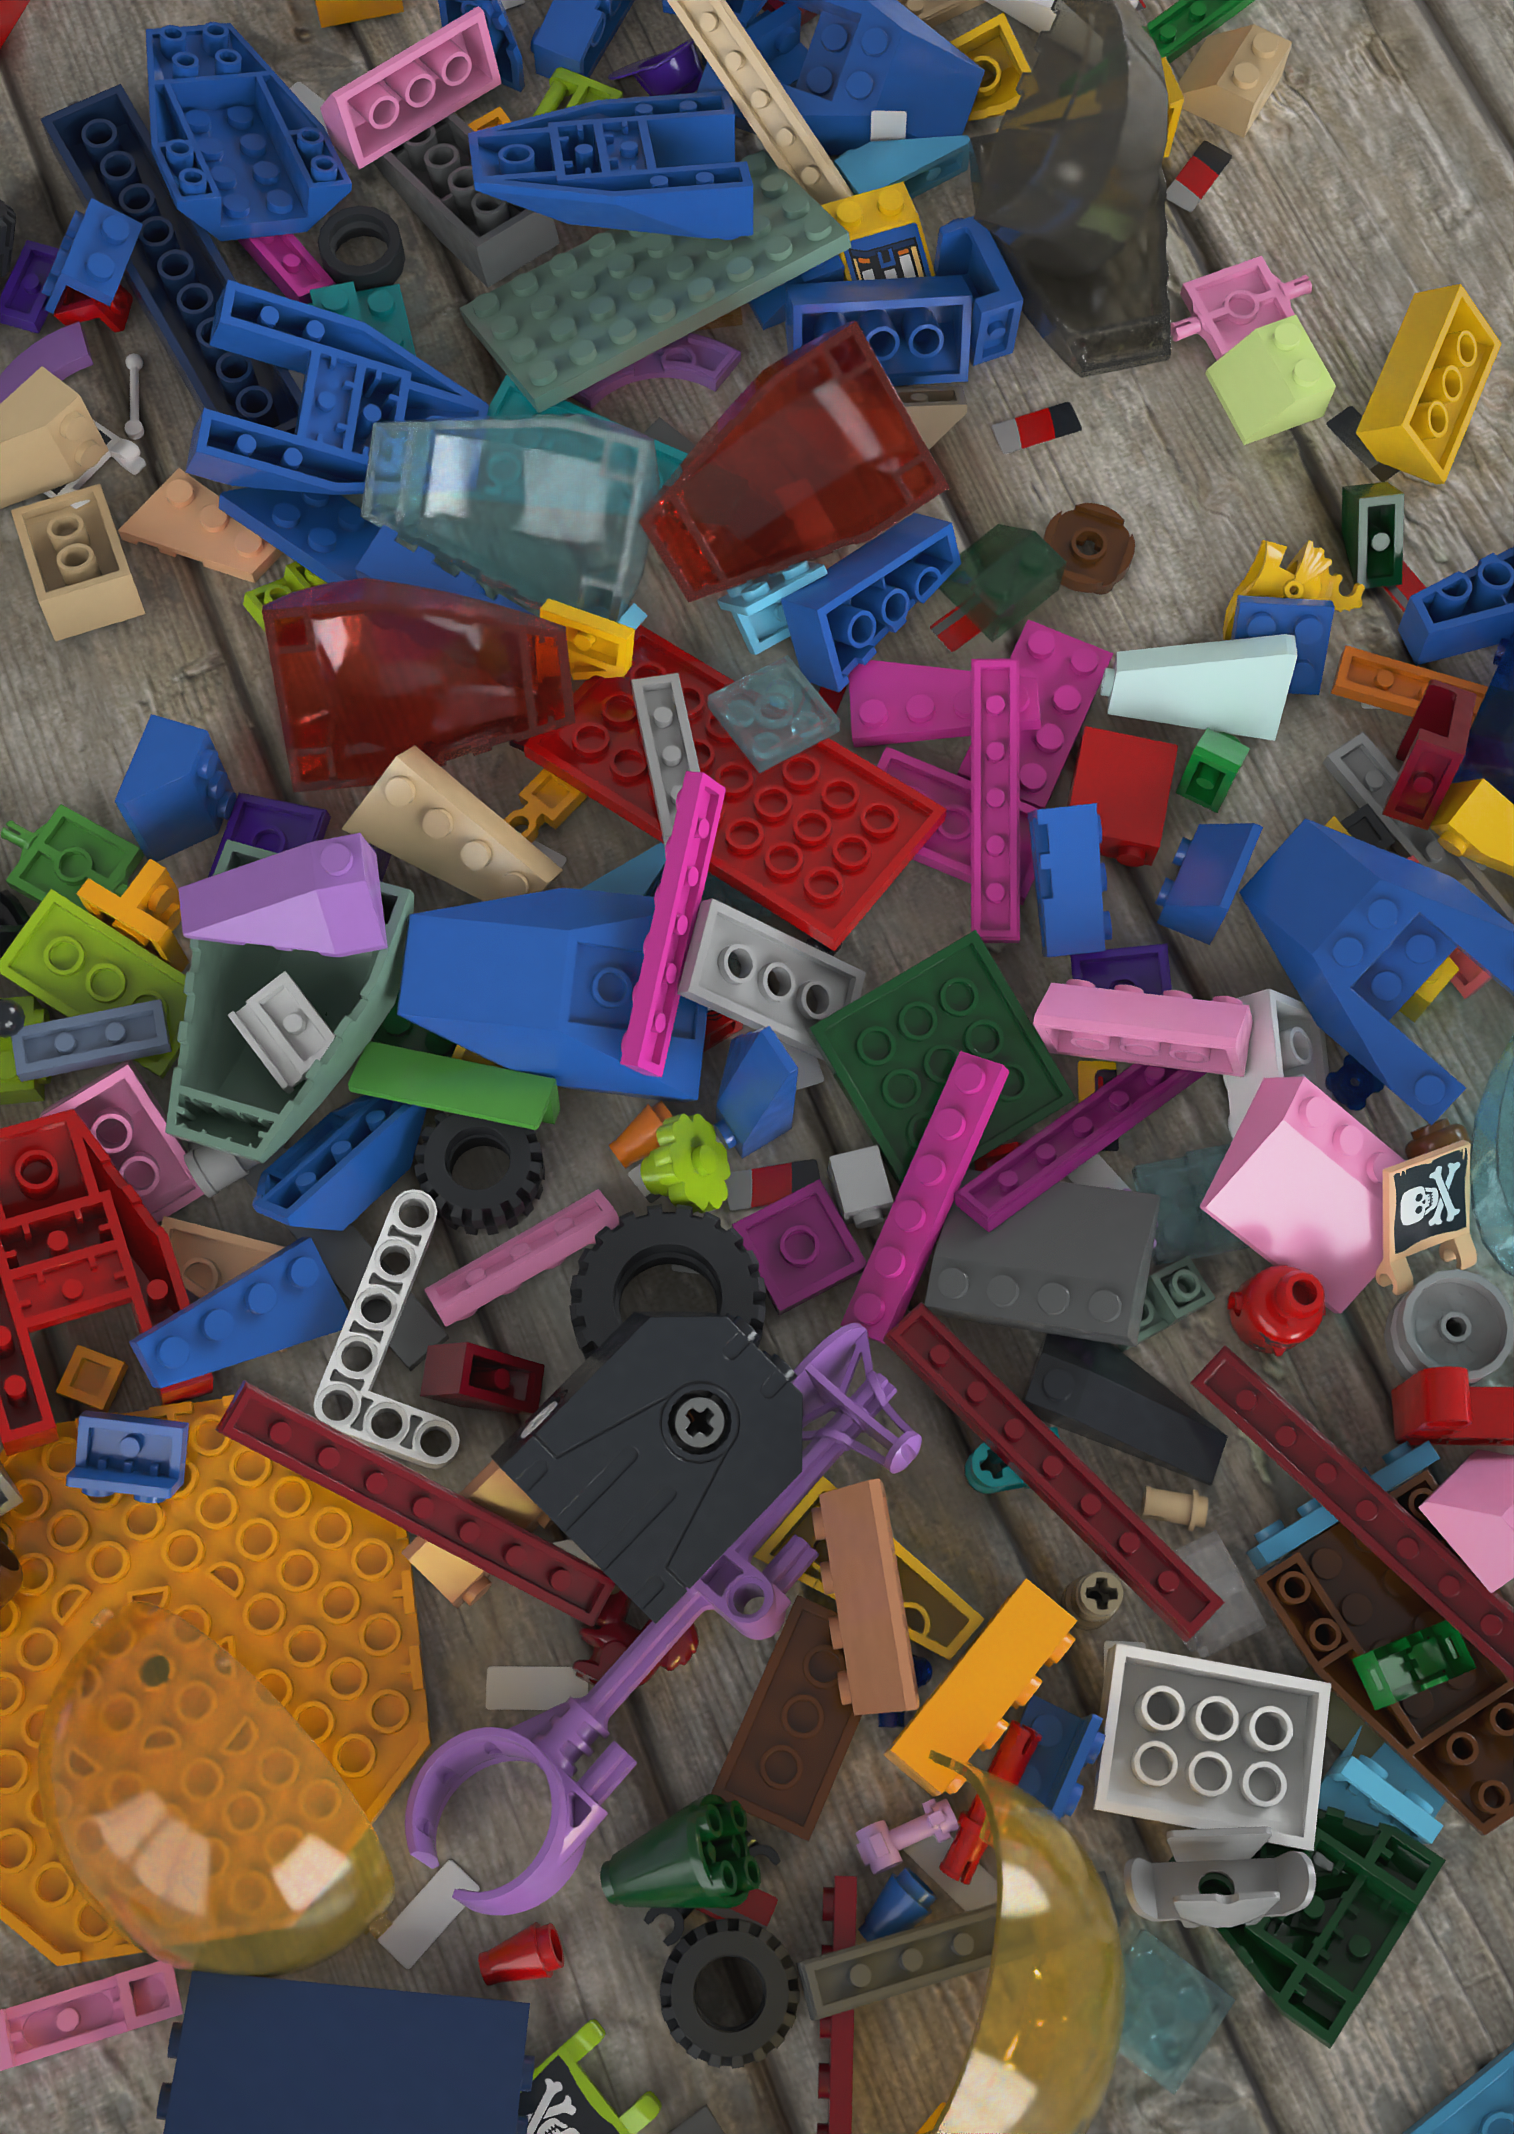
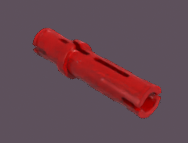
M1011 1720L1004 1739L968 1811H961L957 1819L960 1827L943 1861L939 1865V1869L944 1874L956 1881H959L961 1877L960 1881L965 1885H970L989 1843L996 1842L1000 1834L997 1826L1038 1743L1043 1737L1037 1731L1024 1724L1020 1726L1021 1724L1015 1720Z

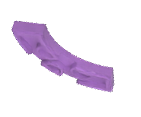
M80 322L65 326L40 339L18 355L0 375V403L41 366L62 381L73 373L94 365L86 335Z
M689 333L688 336L670 343L571 397L592 410L599 401L616 389L636 381L651 378L683 379L703 385L716 392L741 361V352L715 339Z

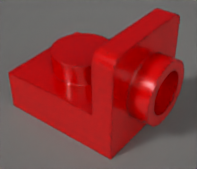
M119 284L111 305L108 306L66 285L55 308L54 316L65 326L100 318L114 333L125 329L133 297Z

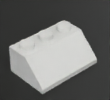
M1272 989L1262 990L1237 998L1243 1002L1242 1005H1249L1253 1024L1244 1077L1223 1075L1224 1083L1228 1090L1230 1109L1228 1128L1232 1139H1234L1264 1078L1305 1076L1332 1099L1325 1032L1316 1025L1304 1002Z

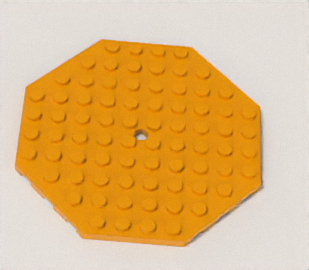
M235 1394L222 1396V1399L195 1403L187 1401L149 1407L148 1410L122 1413V1415L189 1423L184 1484L171 1498L160 1503H143L136 1501L134 1495L115 1492L110 1496L93 1497L83 1494L82 1488L66 1486V1476L75 1467L79 1418H75V1421L55 1423L59 1441L8 1457L4 1449L0 1453L2 1465L23 1498L22 1503L0 1516V1539L16 1555L23 1571V1581L20 1589L0 1610V1920L56 1966L297 1927L432 1746L412 1563L401 1553L410 1544L409 1532L217 1432L216 1427ZM156 1655L165 1656L169 1663L168 1680L156 1686L148 1685L142 1675L145 1662L150 1657Z

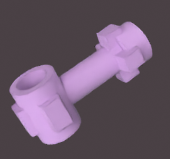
M933 1798L922 1803L924 1815L889 1830L885 1820H881L857 1831L855 1834L859 1844L856 1847L865 1867L870 1866L873 1875H877L903 1862L899 1850L932 1835L936 1837L939 1844L952 1837L950 1833L958 1830L959 1825L946 1798L938 1802Z

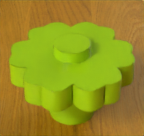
M682 1113L666 1118L662 1126L658 1127L656 1131L660 1147L653 1149L649 1156L645 1157L641 1162L640 1172L645 1187L654 1195L661 1194L662 1196L669 1197L670 1202L676 1207L677 1204L691 1206L693 1213L699 1212L702 1214L719 1209L722 1202L728 1197V1189L724 1180L730 1177L731 1170L727 1161L726 1148L722 1143L716 1141L714 1126L710 1122L705 1121L703 1116L698 1113L690 1116Z

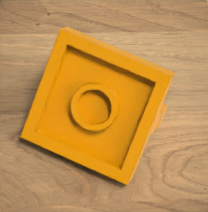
M149 859L121 897L89 878L76 893L90 914L178 971L183 972L189 964L188 958L172 932L181 922L179 891L167 868Z

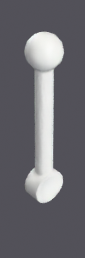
M133 353L129 354L125 360L127 368L130 369V420L127 421L124 428L130 439L137 440L144 435L143 425L139 421V370L143 367V359L138 354Z

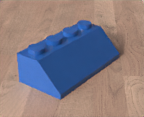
M948 275L786 284L785 329L792 391L968 382L973 295L963 276Z

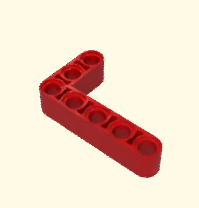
M1446 1366L1420 1370L1391 1390L1396 1444H1403L1408 1441L1410 1445H1422L1429 1440L1431 1445L1514 1446V1387H1469L1468 1369Z

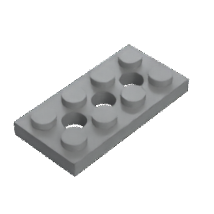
M711 898L701 901L677 994L757 1030L770 1026L780 1041L824 1060L806 1029L860 998L866 972ZM731 952L737 955L738 961L741 964V972L738 977L731 973L728 966V958ZM770 971L776 974L780 982V989L777 995H774L768 987L767 978ZM809 988L813 990L814 996L818 1000V1007L815 1013L808 1008L806 1003V994Z

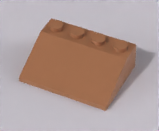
M880 1478L819 1494L821 1507L811 1508L816 1540L826 1539L829 1561L820 1562L824 1593L825 1595L835 1593L838 1615L829 1617V1627L833 1649H844L847 1670L837 1672L842 1705L852 1704L854 1716L916 1710L919 1708L920 1698L885 1487Z

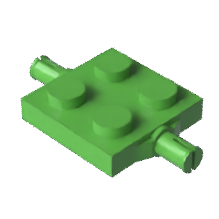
M62 804L59 805L49 821L34 833L12 820L6 823L8 829L3 827L1 831L2 839L8 840L22 848L18 864L5 881L11 889L38 904L42 902L50 889H53L87 911L76 893L88 878L121 897L129 887L127 886L129 877L145 856L140 847Z

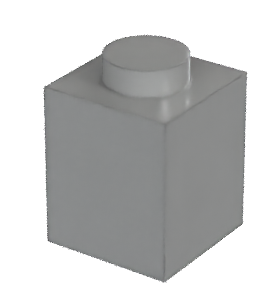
M878 1145L829 1156L827 1172L837 1209L846 1225L855 1223L856 1228H867L882 1223L885 1220L884 1216L888 1215L892 1208L893 1198Z

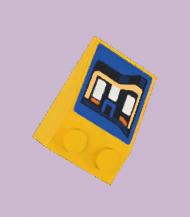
M904 181L821 205L849 232L852 247L838 254L845 266L844 281L935 276L920 218Z

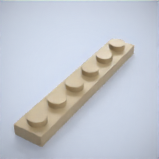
M667 0L778 168L783 169L820 205L854 196L726 0Z

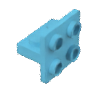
M785 556L769 563L765 567L767 573L754 580L751 577L740 579L726 588L728 594L717 600L720 609L732 613L750 654L757 655L791 636L780 599L828 574L824 564L809 562L807 559H791V556Z
M1361 1726L1322 1779L1318 1809L1326 1811L1328 1806L1345 1811L1344 1817L1377 1827L1379 1822L1399 1828L1421 1844H1432L1444 1826L1435 1819V1816L1445 1803V1800L1385 1742L1371 1758L1360 1755L1358 1759L1355 1758L1352 1752L1360 1734Z

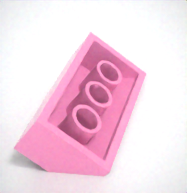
M479 6L330 94L320 107L330 140L359 170L502 84L484 11Z
M1069 979L1066 981V984H1050L1035 1013L1033 1024L1049 1053L1244 1077L1253 1018L1249 1005H1242L1243 1002L1234 997L1215 996L1212 1001L1193 999L1191 994L1177 990H1167L1163 992V995L1146 994L1141 988L1132 985H1116L1114 990L1095 988V985L1089 981Z

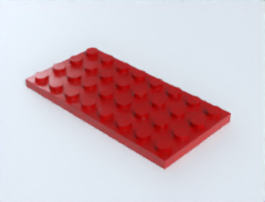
M640 624L634 634L632 666L625 676L604 678L596 675L587 679L524 744L525 757L664 844L635 709L631 680L678 673L700 772L705 773L726 788L708 872L835 951L945 821L947 809Z

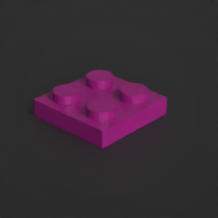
M820 1179L732 1224V1227L743 1237L745 1249L747 1251L752 1250L759 1262L760 1277L764 1278L766 1293L779 1316L862 1273L867 1265L864 1256Z

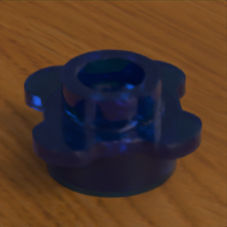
M1350 1054L1343 1059V1066L1337 1072H1330L1325 1078L1326 1088L1332 1092L1337 1101L1346 1105L1352 1111L1362 1110L1366 1106V1099L1372 1093H1379L1384 1088V1084ZM1353 1078L1357 1079L1359 1085L1353 1086L1350 1080Z

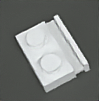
M284 971L246 1000L247 1004L236 1013L234 1011L229 1013L228 1017L281 1088L287 1094H290L294 1091L293 1087L302 1080H307L305 1077L306 1073L316 1059L320 1061L336 1035L292 977Z

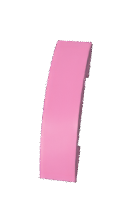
M172 1957L13 2007L1 2009L0 2071L184 2014Z

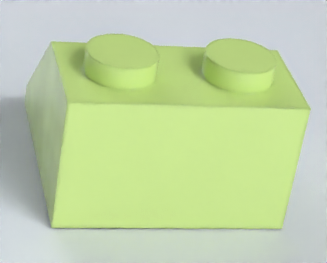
M1297 315L1256 328L1212 364L1205 373L1243 445L1323 417L1336 388Z

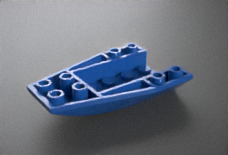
M209 22L205 25L181 27L167 25L162 28L146 29L151 151L174 204L180 212L219 241L302 233L311 229L352 191V182L325 127L231 23Z

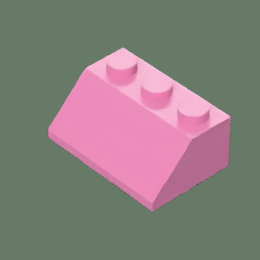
M1477 1449L1418 1508L1492 1594L1514 1578V1455Z

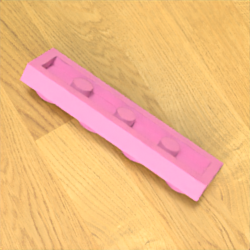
M597 1189L430 1285L424 1291L443 1324L447 1327L456 1321L471 1317L478 1308L495 1298L516 1291L523 1282L540 1272L559 1266L566 1257L583 1247L595 1244V1235L605 1226L613 1230L620 1225L619 1216L610 1202Z

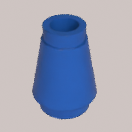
M904 1867L898 1875L891 1874L864 1919L865 1922L858 1928V1931L867 1941L913 1928L932 1913L930 1906L935 1902L937 1896L920 1877L909 1868Z

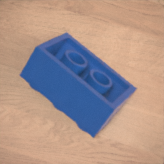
M151 714L115 798V803L146 859L159 862L217 835L223 820H229L237 795L207 730Z

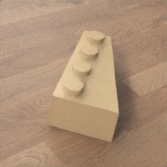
M415 745L395 757L342 827V830L350 834L361 833L368 843L482 901L546 891L563 871L562 868Z

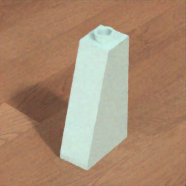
M1281 634L1119 651L1116 653L1113 669L1106 667L1104 669L1100 695L1108 697L1107 714L1204 730L1209 728L1216 732L1275 741L1298 656L1295 635Z

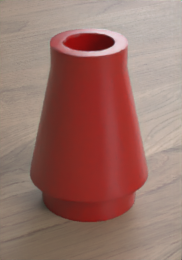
M535 1922L492 1949L479 1953L478 1962L485 1984L492 1986L503 1982L551 1978L554 1970L564 1967V1954L554 1925L549 1923L541 1926L538 1922Z

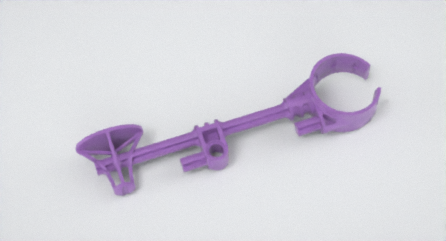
M850 1323L831 1333L811 1350L793 1370L797 1377L792 1383L803 1394L802 1429L810 1422L830 1411L836 1413L824 1428L814 1431H802V1441L812 1440L802 1451V1472L690 1589L688 1587L685 1588L687 1592L656 1624L652 1621L589 1693L581 1698H572L570 1696L566 1702L509 1729L484 1727L463 1732L441 1745L424 1763L414 1780L407 1800L405 1835L410 1855L431 1869L439 1866L436 1851V1834L443 1809L457 1788L473 1774L501 1762H531L545 1772L550 1787L552 1809L549 1829L539 1853L527 1869L511 1882L493 1890L476 1892L466 1889H455L452 1895L453 1899L472 1911L481 1914L511 1915L532 1909L556 1894L576 1870L582 1858L587 1838L609 1814L601 1806L602 1803L637 1764L623 1748L613 1741L578 1782L572 1778L578 1771L575 1763L583 1754L590 1757L594 1753L591 1747L593 1742L599 1736L606 1739L610 1735L608 1732V1721L612 1714L702 1612L715 1610L742 1635L750 1639L763 1640L773 1636L780 1630L785 1620L786 1610L792 1604L785 1594L816 1560L819 1554L802 1537H798L795 1534L762 1572L751 1565L752 1556L844 1451L852 1449L882 1465L893 1474L907 1468L912 1460L916 1458L921 1447L922 1436L916 1433L888 1403L897 1392V1389L888 1382L885 1376L873 1371L868 1332L861 1324ZM862 1356L867 1379L851 1397H847V1391ZM881 1409L904 1433L899 1438L874 1419ZM861 1432L866 1433L889 1450V1452L884 1457L855 1439ZM756 1597H765L762 1607L756 1613L750 1615L743 1614L747 1602Z

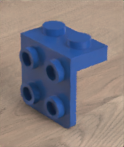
M91 198L84 214L75 210L41 292L49 296L44 310L52 314L54 313L66 285L110 306L143 224Z

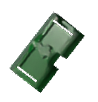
M1447 1620L1352 1659L1375 1711L1476 1669L1460 1632ZM1449 1637H1451V1639H1452V1641H1453V1643H1454V1645H1455V1648H1456V1650H1457V1652H1458V1654H1459L1460 1657L1457 1656V1653H1456V1651H1455V1649H1454V1647H1453V1645H1452V1643H1451Z

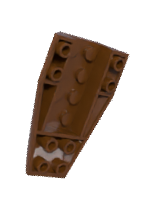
M1428 1469L1387 1491L1389 1495L1461 1559L1418 1508L1439 1487ZM1340 1521L1284 1556L1253 1580L1312 1672L1322 1682L1331 1683V1691L1481 1836L1487 1835L1514 1816V1682L1461 1634L1476 1669L1375 1711L1352 1659L1446 1619ZM1500 1588L1497 1589L1496 1592L1503 1598ZM1449 1637V1639H1450V1641H1451V1643H1452V1645H1453V1647H1454V1649H1455V1651H1456V1653H1457V1656L1460 1657L1459 1654H1458V1652H1457V1650H1456V1648H1455V1645H1454V1643H1453L1451 1637Z

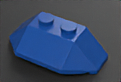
M363 1095L335 1109L261 1173L257 1194L252 1203L255 1211L289 1226L343 1231L411 1168L427 1108Z

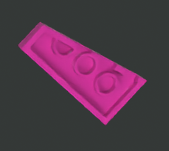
M870 660L866 665L858 664L849 673L851 732L854 748L971 736V671ZM1019 676V731L1041 729L1037 678Z

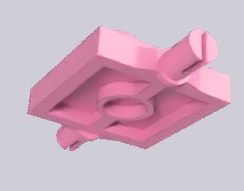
M1259 256L1183 283L1180 295L1191 317L1170 323V336H1173V341L1177 342L1180 339L1199 334L1206 341L1217 361L1256 328L1295 315L1291 308L1290 300L1310 294L1312 292L1311 281L1308 280L1309 277L1307 275H1303L1300 278L1283 283L1271 273L1263 257Z

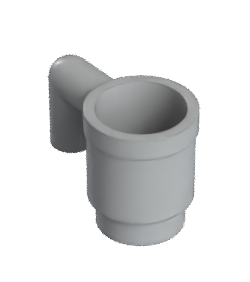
M188 1141L189 1152L184 1154L185 1163L192 1177L203 1193L209 1198L248 1175L249 1169L259 1164V1162Z

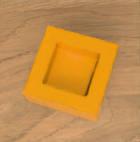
M77 1344L55 1392L62 1397L108 1413L129 1366L121 1360Z

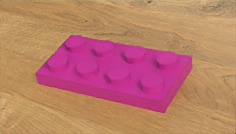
M1029 619L1010 658H1019V676L1037 678L1041 729L1019 731L1020 801L1038 809H1046L1102 683L1104 669L1110 665L1113 653ZM971 744L957 773L958 776L970 781Z
M886 746L877 767L947 809L945 821L912 860L971 884V781ZM1021 801L1020 905H1024L1035 880L1028 812L1039 809Z

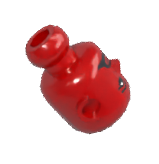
M1288 1265L1271 1266L1242 1283L1237 1291H1232L1228 1298L1227 1310H1229L1232 1328L1241 1342L1254 1351L1281 1357L1284 1352L1315 1334L1322 1322L1323 1316H1326L1325 1293L1323 1285L1313 1274Z

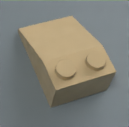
M43 366L0 403V509L76 481L88 469L94 467L101 457L109 451L81 396Z
M101 484L11 510L39 604L55 641L146 614ZM90 500V502L84 504L83 506L77 509L71 506V504H74L76 502Z

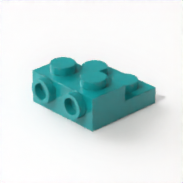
M352 281L310 290L312 303H308V305L365 322L416 356L400 284L356 292L354 282Z

